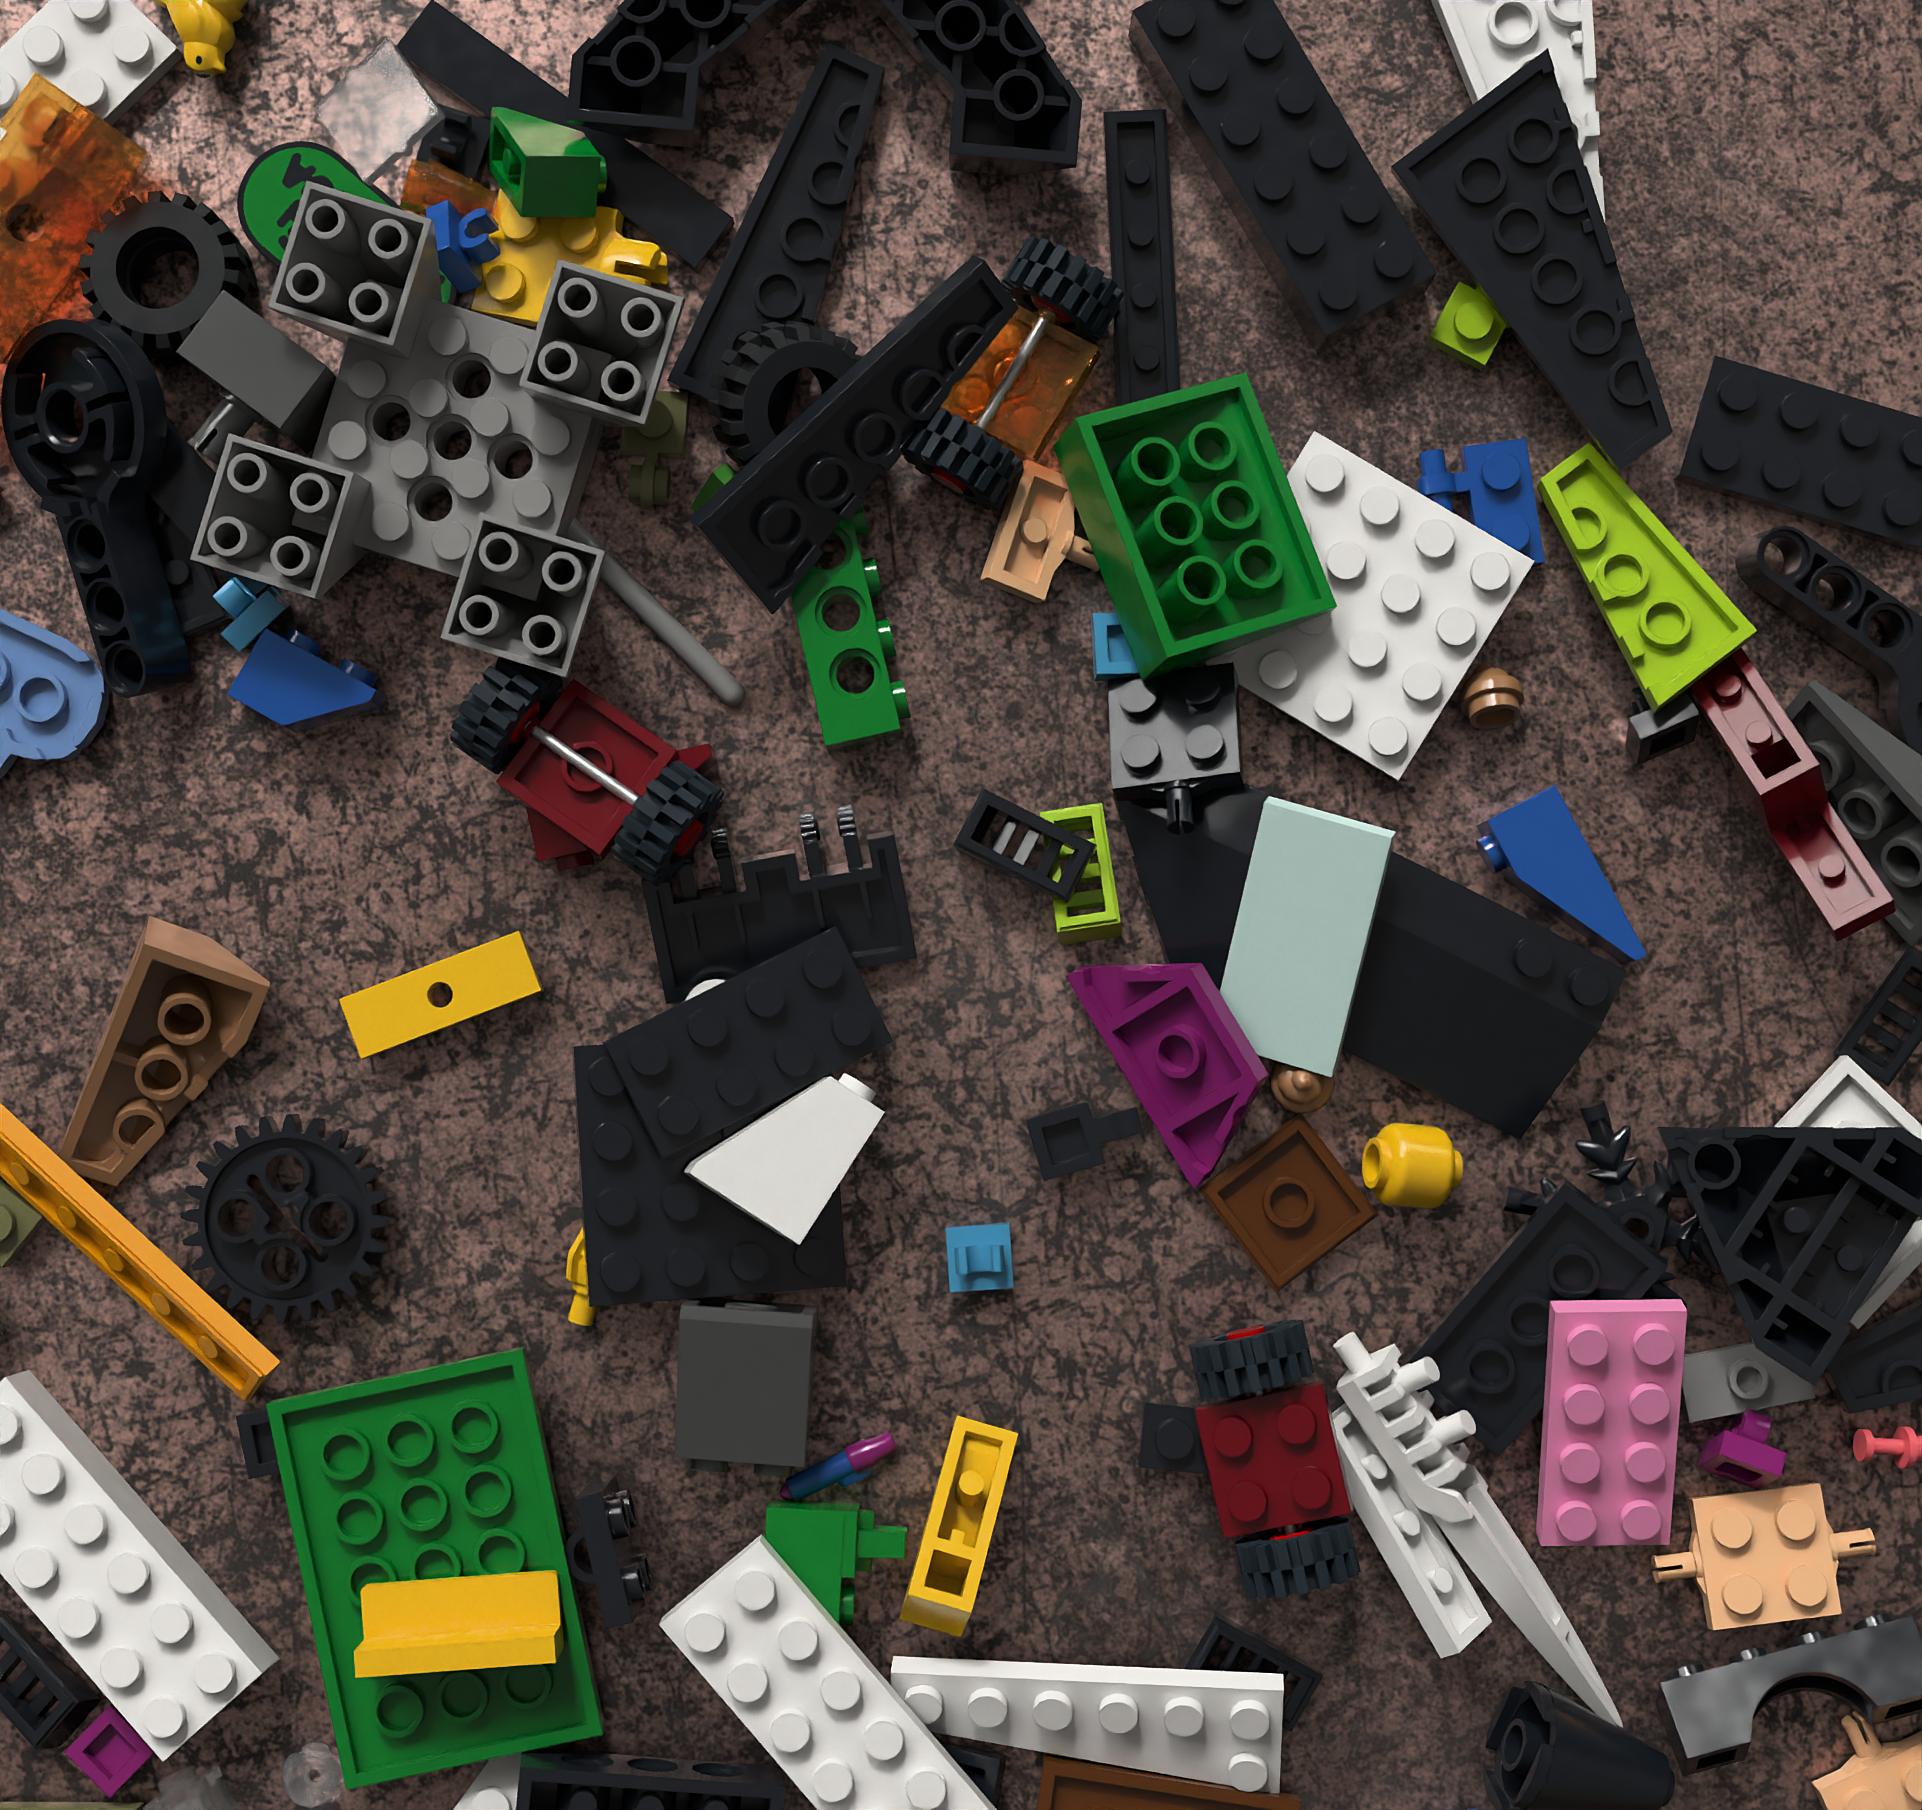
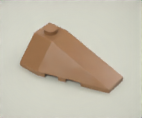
M149 916L127 969L57 1156L77 1174L117 1186L165 1133V1128L190 1100L194 1101L207 1087L208 1080L229 1057L233 1058L246 1044L270 988V982L211 937Z

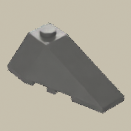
M1813 680L1805 685L1784 712L1820 764L1828 802L1894 899L1896 912L1884 918L1913 947L1922 941V756L1820 682Z

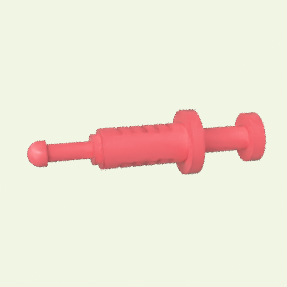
M1903 1426L1896 1429L1893 1439L1874 1438L1869 1429H1858L1853 1439L1854 1456L1858 1461L1869 1462L1873 1454L1892 1455L1894 1463L1898 1468L1911 1469L1915 1462H1922V1436H1917L1911 1427Z

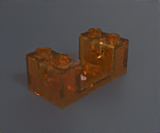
M37 72L32 76L0 122V127L6 131L0 140V364L8 365L19 342L27 333L40 324L79 268L81 255H88L92 248L85 242L90 230L92 229L99 234L103 231L106 224L100 217L109 208L116 215L123 205L122 200L128 198L154 160L146 150ZM22 205L37 207L45 218L43 234L32 242L17 240L9 229L8 221L10 214L14 209Z

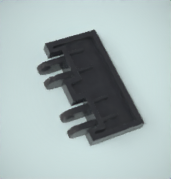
M852 805L838 807L839 814L836 816L839 835L844 841L847 862L823 866L819 845L821 836L818 821L814 818L813 812L798 814L809 874L800 876L795 848L741 858L745 886L739 887L727 828L712 830L711 847L713 857L717 860L721 886L699 889L694 866L696 862L695 853L690 859H685L683 868L678 872L683 894L682 898L675 899L671 879L665 884L662 883L660 887H656L642 877L641 883L666 1004L686 1001L689 993L698 984L712 979L726 981L835 926L857 969L917 958L894 830L867 835L872 863L863 864Z

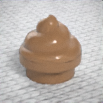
M1485 661L1475 668L1472 676L1465 682L1459 696L1462 713L1469 717L1470 724L1473 727L1482 730H1493L1506 727L1518 720L1521 715L1520 706L1524 702V693L1521 683L1516 678L1510 676L1504 669L1497 668L1491 662Z
M1277 1061L1270 1074L1271 1093L1276 1102L1284 1109L1298 1114L1317 1111L1329 1101L1334 1090V1075L1329 1077Z

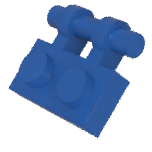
M1526 438L1464 446L1460 450L1462 472L1459 473L1447 472L1443 449L1428 450L1419 454L1422 477L1416 479L1420 494L1453 512L1451 497L1466 495L1471 524L1534 560L1532 567H1539L1545 562Z

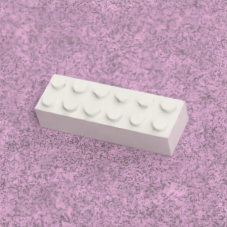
M30 1370L7 1376L0 1381V1574L162 1762H164L280 1658Z

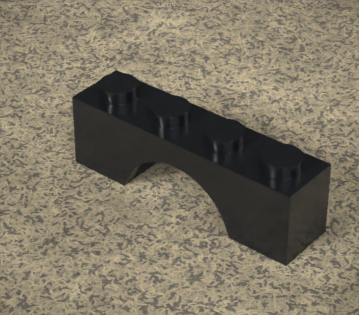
M1888 1614L1875 1615L1857 1622L1852 1627V1632L1829 1637L1827 1631L1811 1632L1796 1638L1790 1643L1791 1648L1767 1654L1765 1648H1752L1733 1655L1728 1660L1729 1664L1705 1671L1703 1665L1693 1664L1670 1672L1666 1676L1667 1681L1660 1683L1656 1704L1682 1777L1745 1760L1751 1744L1753 1720L1768 1703L1789 1693L1808 1691L1835 1697L1853 1708L1870 1726L1922 1713V1639L1912 1615L1893 1621Z

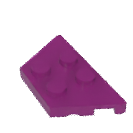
M1202 963L1083 966L1066 976L1067 980L1192 1188L1211 1176L1269 1075Z

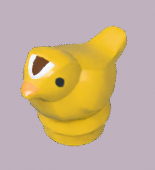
M152 0L156 4L168 9L184 44L186 65L196 76L211 79L217 74H224L227 71L225 67V54L233 47L236 40L233 23L240 20L244 15L241 10L248 0Z

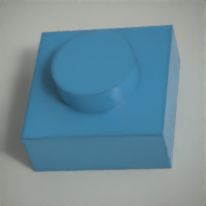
M1093 613L1091 618L1094 682L1139 676V671L1117 613Z

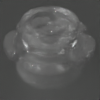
M318 1742L305 1744L301 1748V1752L292 1753L283 1765L282 1777L284 1779V1786L288 1796L296 1804L312 1807L326 1801L333 1803L341 1794L340 1784L344 1782L339 1755H333L327 1745ZM316 1769L320 1772V1779L318 1781L310 1779V1770Z

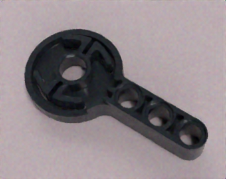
M95 318L59 319L45 322L27 333L19 342L5 371L1 393V414L8 448L23 478L42 497L40 508L58 515L55 517L103 675L110 689L118 696L131 698L178 688L185 683L189 676L190 656L145 508L146 493L161 465L167 436L165 401L158 377L140 346L122 329L109 322ZM43 373H45L46 375L44 379L43 391L41 393V385L43 379L42 375ZM75 399L80 404L83 412L84 425L82 433L79 432L74 420ZM53 450H55V451L57 452L58 456L61 458V460H62L63 463L66 465V467H67L74 475H76V481H75V482H73V477H74V476H72V475L64 468V466L60 463V461H59L58 458L56 457V455H55V453H54Z
M1780 526L1747 538L1738 548L1735 558L1736 570L1741 580L1875 675L1879 683V709H1886L1890 733L1922 756V706H1918L1922 702V616L1908 608L1799 529L1790 526ZM1768 543L1778 547L1783 555V568L1779 574L1772 572L1766 565L1764 553ZM1821 579L1826 581L1834 592V603L1829 611L1819 604L1816 597V588ZM1872 616L1878 618L1885 629V638L1880 647L1875 645L1868 635V623Z

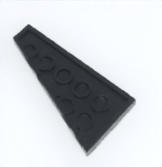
M1547 48L1391 166V173L1616 472L1619 473L1669 437L1673 430L1649 357L1647 358L1631 301L1629 295L1626 294L1616 264L1617 259L1587 166L1584 165L1572 129L1571 117L1567 105L1563 101L1554 74L1553 62Z

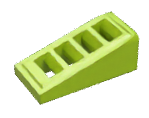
M1102 803L1039 812L1040 817L1070 832L1093 829L1095 838L1086 840L1097 845L1093 855H1097L1098 863L1087 865L1078 884L1101 880L1102 889L1073 893L1068 903L1052 896L1059 944L1070 945L1121 936V920ZM1043 836L1046 851L1051 839ZM1064 845L1062 846L1049 871L1050 879L1056 882L1059 881L1065 869L1061 868L1060 860L1070 859L1074 850ZM1105 906L1106 910L1105 912L1068 917V911Z

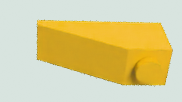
M956 1416L899 1617L900 1620L962 1637L974 1606L1018 1433Z

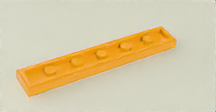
M0 1103V1176L235 1394L247 1403L264 1388L281 1361Z

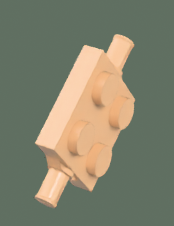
M1812 1482L1687 1498L1692 1527L1688 1547L1689 1552L1659 1556L1652 1555L1651 1566L1660 1568L1677 1565L1676 1568L1652 1571L1656 1583L1693 1578L1703 1596L1707 1628L1720 1630L1842 1614L1836 1581L1838 1559L1875 1556L1876 1545L1867 1543L1849 1546L1851 1543L1874 1541V1535L1870 1528L1833 1533L1831 1526L1826 1520L1821 1484Z

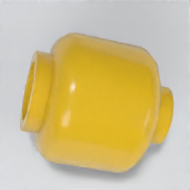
M1392 1123L1384 1126L1376 1137L1369 1139L1362 1157V1175L1365 1185L1373 1190L1380 1202L1390 1207L1417 1209L1439 1207L1449 1196L1451 1188L1455 1189L1458 1187L1463 1174V1160L1460 1152L1454 1150L1453 1143L1448 1134L1436 1126Z

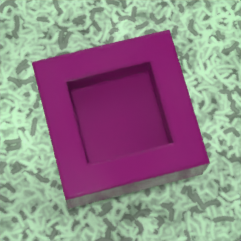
M113 1704L109 1705L64 1752L109 1798L117 1793L155 1754Z

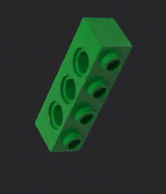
M862 505L849 522L842 519L826 539V541H834L844 547L846 555L843 562L830 570L820 569L814 565L791 593L828 753L900 737L902 733L899 720L911 718L903 681L890 683L885 658L897 656L889 620L876 621L870 597L883 594L874 557L861 559L856 536L868 533ZM837 602H849L855 605L860 611V618L857 624L850 630L843 632L830 629L824 622L826 611L830 606ZM851 663L866 664L874 672L872 685L862 693L853 694L846 692L838 684L840 672Z

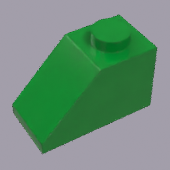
M492 107L487 168L521 217H595L597 194H603L605 191L607 169L604 157L597 152L582 131L505 107Z

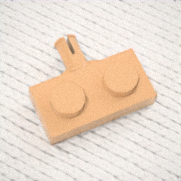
M1027 459L1023 461V468L1010 488L980 581L1037 604L1045 601L1054 571L1064 559L1085 566L1094 572L1099 570V566L1090 542L1074 535V511L1076 506L1064 475Z
M1856 1711L1852 1712L1855 1720L1849 1715L1842 1718L1841 1723L1846 1729L1856 1754L1840 1769L1811 1782L1823 1810H1922V1731L1898 1742L1880 1743L1873 1727Z

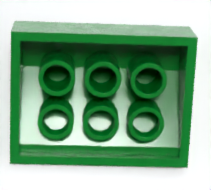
M1246 372L1076 417L1053 445L1142 680L1199 664L1331 612L1337 607Z

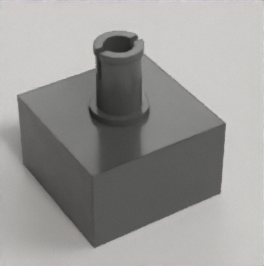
M223 290L176 351L207 381L220 390L218 394L223 397L193 438L191 437L188 440V443L219 466L229 433L243 438L254 422L259 425L264 422L308 455L316 445L336 376L325 364Z

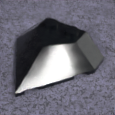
M1657 1127L1755 1348L1812 1386H1815L1851 1330L1846 1326L1916 1221L1922 1220V1140L1902 1127Z

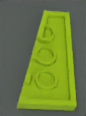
M1590 442L1540 479L1537 490L1653 714L1753 638L1757 632L1756 628Z

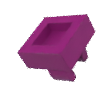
M1745 1410L1742 1419L1737 1417L1732 1419L1729 1431L1724 1430L1703 1444L1697 1468L1759 1490L1781 1477L1787 1453L1765 1445L1770 1432L1771 1418Z

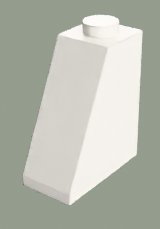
M843 1073L839 1081L831 1076L822 1077L691 1160L683 1173L787 1241L800 1245L885 1112L871 1103L876 1093L852 1076Z

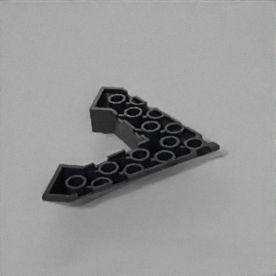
M624 0L616 8L618 11L616 15L593 39L589 37L572 55L567 122L638 143L701 148L706 86L807 0ZM866 0L953 104L949 147L950 170L1014 176L1076 168L1082 99L1069 79L1066 80L1048 53L1046 44L1019 4H1016L1014 0Z

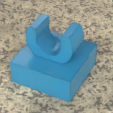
M237 577L231 578L213 595L215 600L235 618L221 635L238 652L250 644L291 605L273 586L256 599Z
M1009 1223L945 1227L950 1292L1014 1288Z

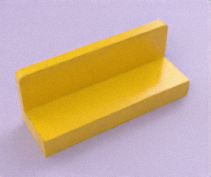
M555 1570L366 1584L361 1590L364 1640L354 1650L355 1678L556 1663L564 1649L559 1574Z

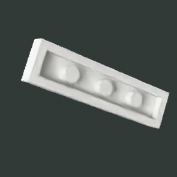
M1344 1403L1332 1413V1418L1352 1504L1440 1658L1460 1653L1492 1620L1430 1513L1417 1508L1348 1405Z

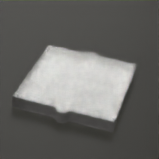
M388 37L356 67L348 66L345 70V77L313 106L362 180L370 186L402 156H411L413 146L445 117V114L397 45Z

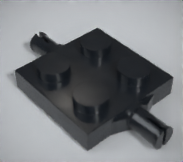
M1234 662L1195 668L1186 667L1146 680H1142L1140 675L1108 680L1111 786L1116 801L1142 798L1166 801V830L1172 834L1181 835V822L1185 834L1192 832L1194 829L1193 797H1197L1211 789L1244 785L1238 675Z

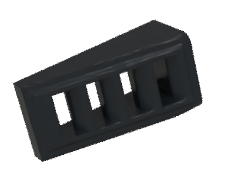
M982 788L953 844L956 850L1066 903L1069 902L1097 848L1096 844ZM997 814L1006 818V821L990 849L981 843ZM1021 825L1029 830L1012 860L1003 854L1017 826ZM1040 835L1051 839L1034 871L1026 867L1025 864ZM1064 845L1074 850L1059 881L1056 882L1048 878L1047 875Z
M1903 940L1888 961L1833 1048L1834 1053L1839 1056L1848 1055L1867 1074L1888 1087L1922 1041V990L1903 978L1909 969L1922 976V951L1915 946L1911 947L1905 940ZM1894 990L1920 1006L1915 1016L1888 1000ZM1878 1012L1906 1028L1901 1038L1873 1021ZM1863 1033L1868 1034L1892 1050L1887 1060L1858 1043Z
M1210 1608L1179 1662L1180 1669L1216 1671L1209 1667L1208 1664L1223 1637H1226L1233 1641V1644L1217 1671L1233 1672L1245 1649H1248L1255 1653L1245 1672L1261 1673L1268 1660L1277 1665L1273 1673L1283 1674V1682L1289 1672L1296 1675L1300 1679L1283 1707L1282 1727L1292 1732L1321 1681L1323 1674Z
M0 1610V1645L5 1640L11 1647L0 1659V1710L36 1750L59 1747L66 1742L99 1704L100 1698L80 1677L4 1610ZM23 1660L27 1667L11 1685L6 1678ZM41 1680L46 1686L30 1702L26 1696ZM59 1700L60 1703L47 1717L45 1714Z

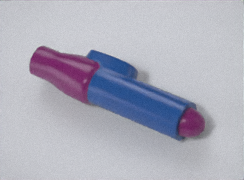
M888 1431L877 1437L861 1440L847 1446L845 1450L786 1478V1483L780 1488L779 1494L784 1500L790 1501L795 1499L798 1502L837 1482L841 1487L852 1485L870 1475L874 1471L873 1466L885 1456L898 1450L895 1439L891 1432Z

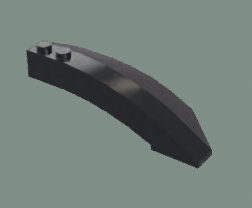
M1246 783L1239 786L1211 789L1192 798L1193 831L1185 834L1180 822L1181 835H1176L1166 830V801L1142 798L1117 802L1113 794L1119 818L1124 822L1134 853L1132 859L1147 905L1151 906L1162 940L1159 943L1166 964L1202 963L1215 986L1220 990L1263 805L1269 796L1278 797ZM1391 851L1341 1050L1517 1139H1521L1599 1031L1627 971L1508 908Z

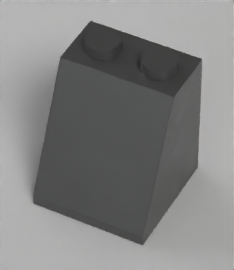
M710 1297L688 1299L681 1305L674 1458L690 1459V1469L707 1472L728 1471V1462L753 1463L754 1474L773 1477L792 1476L793 1467H805L808 1460L819 1306Z

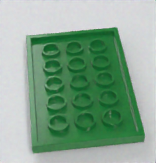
M526 1346L271 1400L266 1404L346 1790L603 1735L606 1727L575 1579L571 1574L566 1551L567 1541ZM555 1570L558 1572L564 1649L556 1663L355 1678L354 1650L364 1640L361 1590L366 1584Z

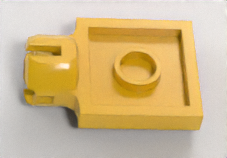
M499 189L493 218L499 224V230L490 233L489 236L500 248V255L489 262L482 263L483 285L475 290L471 310L502 321L537 327L558 259L651 287V284L667 287V255L655 243L623 237L622 227L625 217L618 209L596 206L595 217H521L504 191Z

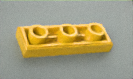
M517 931L340 998L339 1001L361 1059H367L543 992L544 989L523 933ZM446 983L452 989L453 997L447 1006L439 1007L434 1000V992L439 985Z

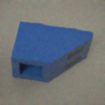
M290 627L284 637L267 628L264 629L227 693L232 698L295 733L381 710L388 700V697L372 688L378 679L376 675L344 658L339 668L334 667L318 658L323 648L322 645Z

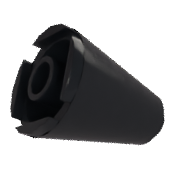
M1527 1680L1524 1681L1525 1688L1512 1686L1505 1693L1493 1716L1485 1748L1496 1750L1495 1771L1483 1768V1782L1487 1798L1496 1810H1660L1661 1807L1666 1806L1671 1800L1675 1788V1776L1669 1766L1666 1755L1541 1683Z

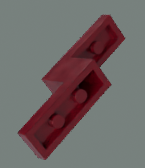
M1741 647L1687 688V690L1732 758L1743 798L1830 933L1838 942L1896 912L1894 899L1828 802L1819 762Z

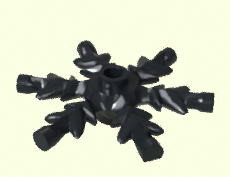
M1605 1100L1581 1106L1580 1110L1592 1141L1577 1140L1575 1147L1584 1157L1599 1167L1598 1169L1586 1172V1174L1606 1184L1605 1196L1597 1204L1623 1225L1632 1218L1643 1219L1645 1222L1644 1228L1637 1236L1659 1253L1667 1247H1676L1683 1261L1689 1265L1693 1251L1710 1270L1720 1273L1721 1270L1701 1226L1698 1227L1699 1221L1696 1214L1682 1224L1675 1222L1669 1215L1668 1207L1672 1198H1688L1669 1154L1666 1169L1660 1163L1654 1161L1655 1183L1646 1188L1636 1187L1629 1180L1628 1175L1637 1163L1638 1157L1624 1160L1631 1137V1128L1625 1125L1614 1134ZM1709 1123L1705 1128L1715 1127ZM1542 1178L1540 1180L1542 1194L1507 1186L1503 1197L1502 1211L1532 1215L1557 1185L1547 1178ZM1666 1271L1661 1274L1639 1299H1681L1687 1308L1686 1302L1676 1292L1663 1284L1664 1282L1676 1279L1673 1274Z

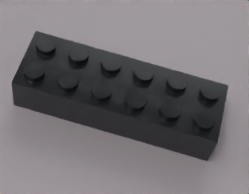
M1149 0L1132 10L1128 34L1129 39L1317 355L1427 291L1436 275L1435 269L1274 0Z

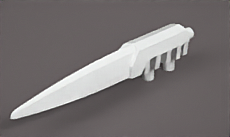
M1354 1332L1340 1338L1333 1347L1348 1370L1338 1381L1336 1389L1417 1508L1430 1513L1452 1546L1498 1605L1574 1692L1596 1715L1620 1729H1624L1620 1715L1603 1681L1556 1597L1513 1529L1488 1494L1487 1489L1489 1486L1474 1465L1465 1463L1470 1451L1464 1442L1453 1445V1443L1475 1433L1476 1425L1473 1417L1468 1411L1461 1410L1448 1417L1444 1416L1435 1419L1429 1410L1434 1402L1428 1390L1420 1393L1416 1391L1439 1380L1440 1372L1435 1361L1426 1356L1414 1363L1400 1367L1397 1361L1401 1353L1395 1344L1374 1353H1368Z

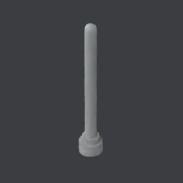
M574 518L570 525L567 539L607 552L599 578L726 705L732 707L740 705L745 699L744 687Z

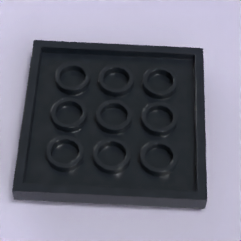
M604 1045L572 1047L587 1305L589 1307L847 1286L840 1183L801 1244L797 1245L787 1241L683 1173L691 1160L805 1087L660 1159ZM833 1072L824 1077H833Z

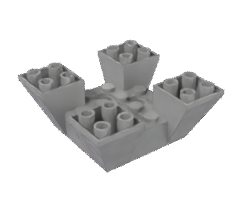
M306 181L268 308L347 344L311 459L230 433L228 434L190 560L318 600L368 552L458 579L440 638L568 678L607 554L606 551L568 540V531L573 519L576 518L603 428L642 427L647 425L685 299L558 259L536 331L442 302L435 222L432 219ZM476 371H489L491 382L488 390L478 398H466L464 387L468 377ZM408 412L411 423L407 434L399 440L389 441L386 436L388 421L397 413ZM469 431L472 443L468 453L460 459L449 460L446 455L448 439L456 432ZM521 449L530 450L533 457L530 471L521 478L509 479L505 467L510 455ZM449 491L453 500L450 513L442 520L430 521L427 514L429 500L438 492Z

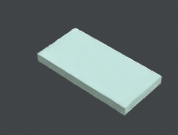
M1271 796L1264 802L1220 989L1221 996L1257 1055L1332 1077L1335 1073L1396 834L1395 831Z

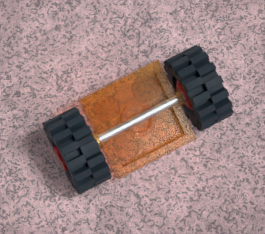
M1036 237L1027 238L1001 281V284L1011 298L1016 299L1015 303L1019 309L964 378L954 384L948 398L929 421H921L900 448L903 452V458L908 463L915 465L914 468L920 473L930 476V480L938 485L942 484L954 495H961L967 502L974 505L978 504L983 509L997 511L1023 468V462L1015 457L1016 454L1014 452L1037 463L1101 357L1099 348L1093 344L1099 342L1124 300L1123 291L1116 288L1118 285L1112 279L1103 277L1104 272L1097 266L1091 267L1086 263L1087 259L1078 254L1076 257L1070 254L1068 248L1060 244L1055 247L1050 240L1041 238V240Z

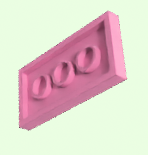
M1681 1299L1550 1301L1536 1535L1541 1546L1670 1545L1687 1309Z

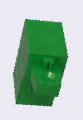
M770 1499L766 1507L765 1539L840 1627L841 1625H853L855 1586L843 1585V1578H854L856 1571H872V1558L904 1559L907 1548V1527L874 1525L875 1511L860 1510V1503L804 1500L796 1502L795 1500Z

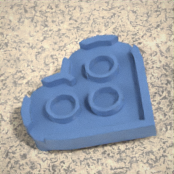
M0 608V778H2L18 757L39 762L55 760L64 762L75 759L82 749L91 743L103 727L109 705L108 695L110 687L94 657L78 645Z

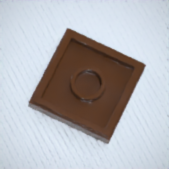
M1302 1113L1295 1114L1198 1188L1199 1192L1275 1292H1279L1378 1216V1213Z

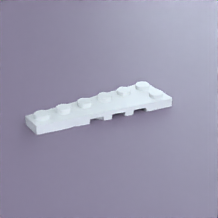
M893 1656L891 1686L930 1732L1228 1785L1245 1792L1262 1791L1278 1794L1280 1792L1284 1694L1283 1674Z

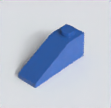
M1556 785L1477 825L1482 838L1476 840V845L1483 861L1493 874L1501 871L1506 882L1622 964L1634 962L1647 956Z

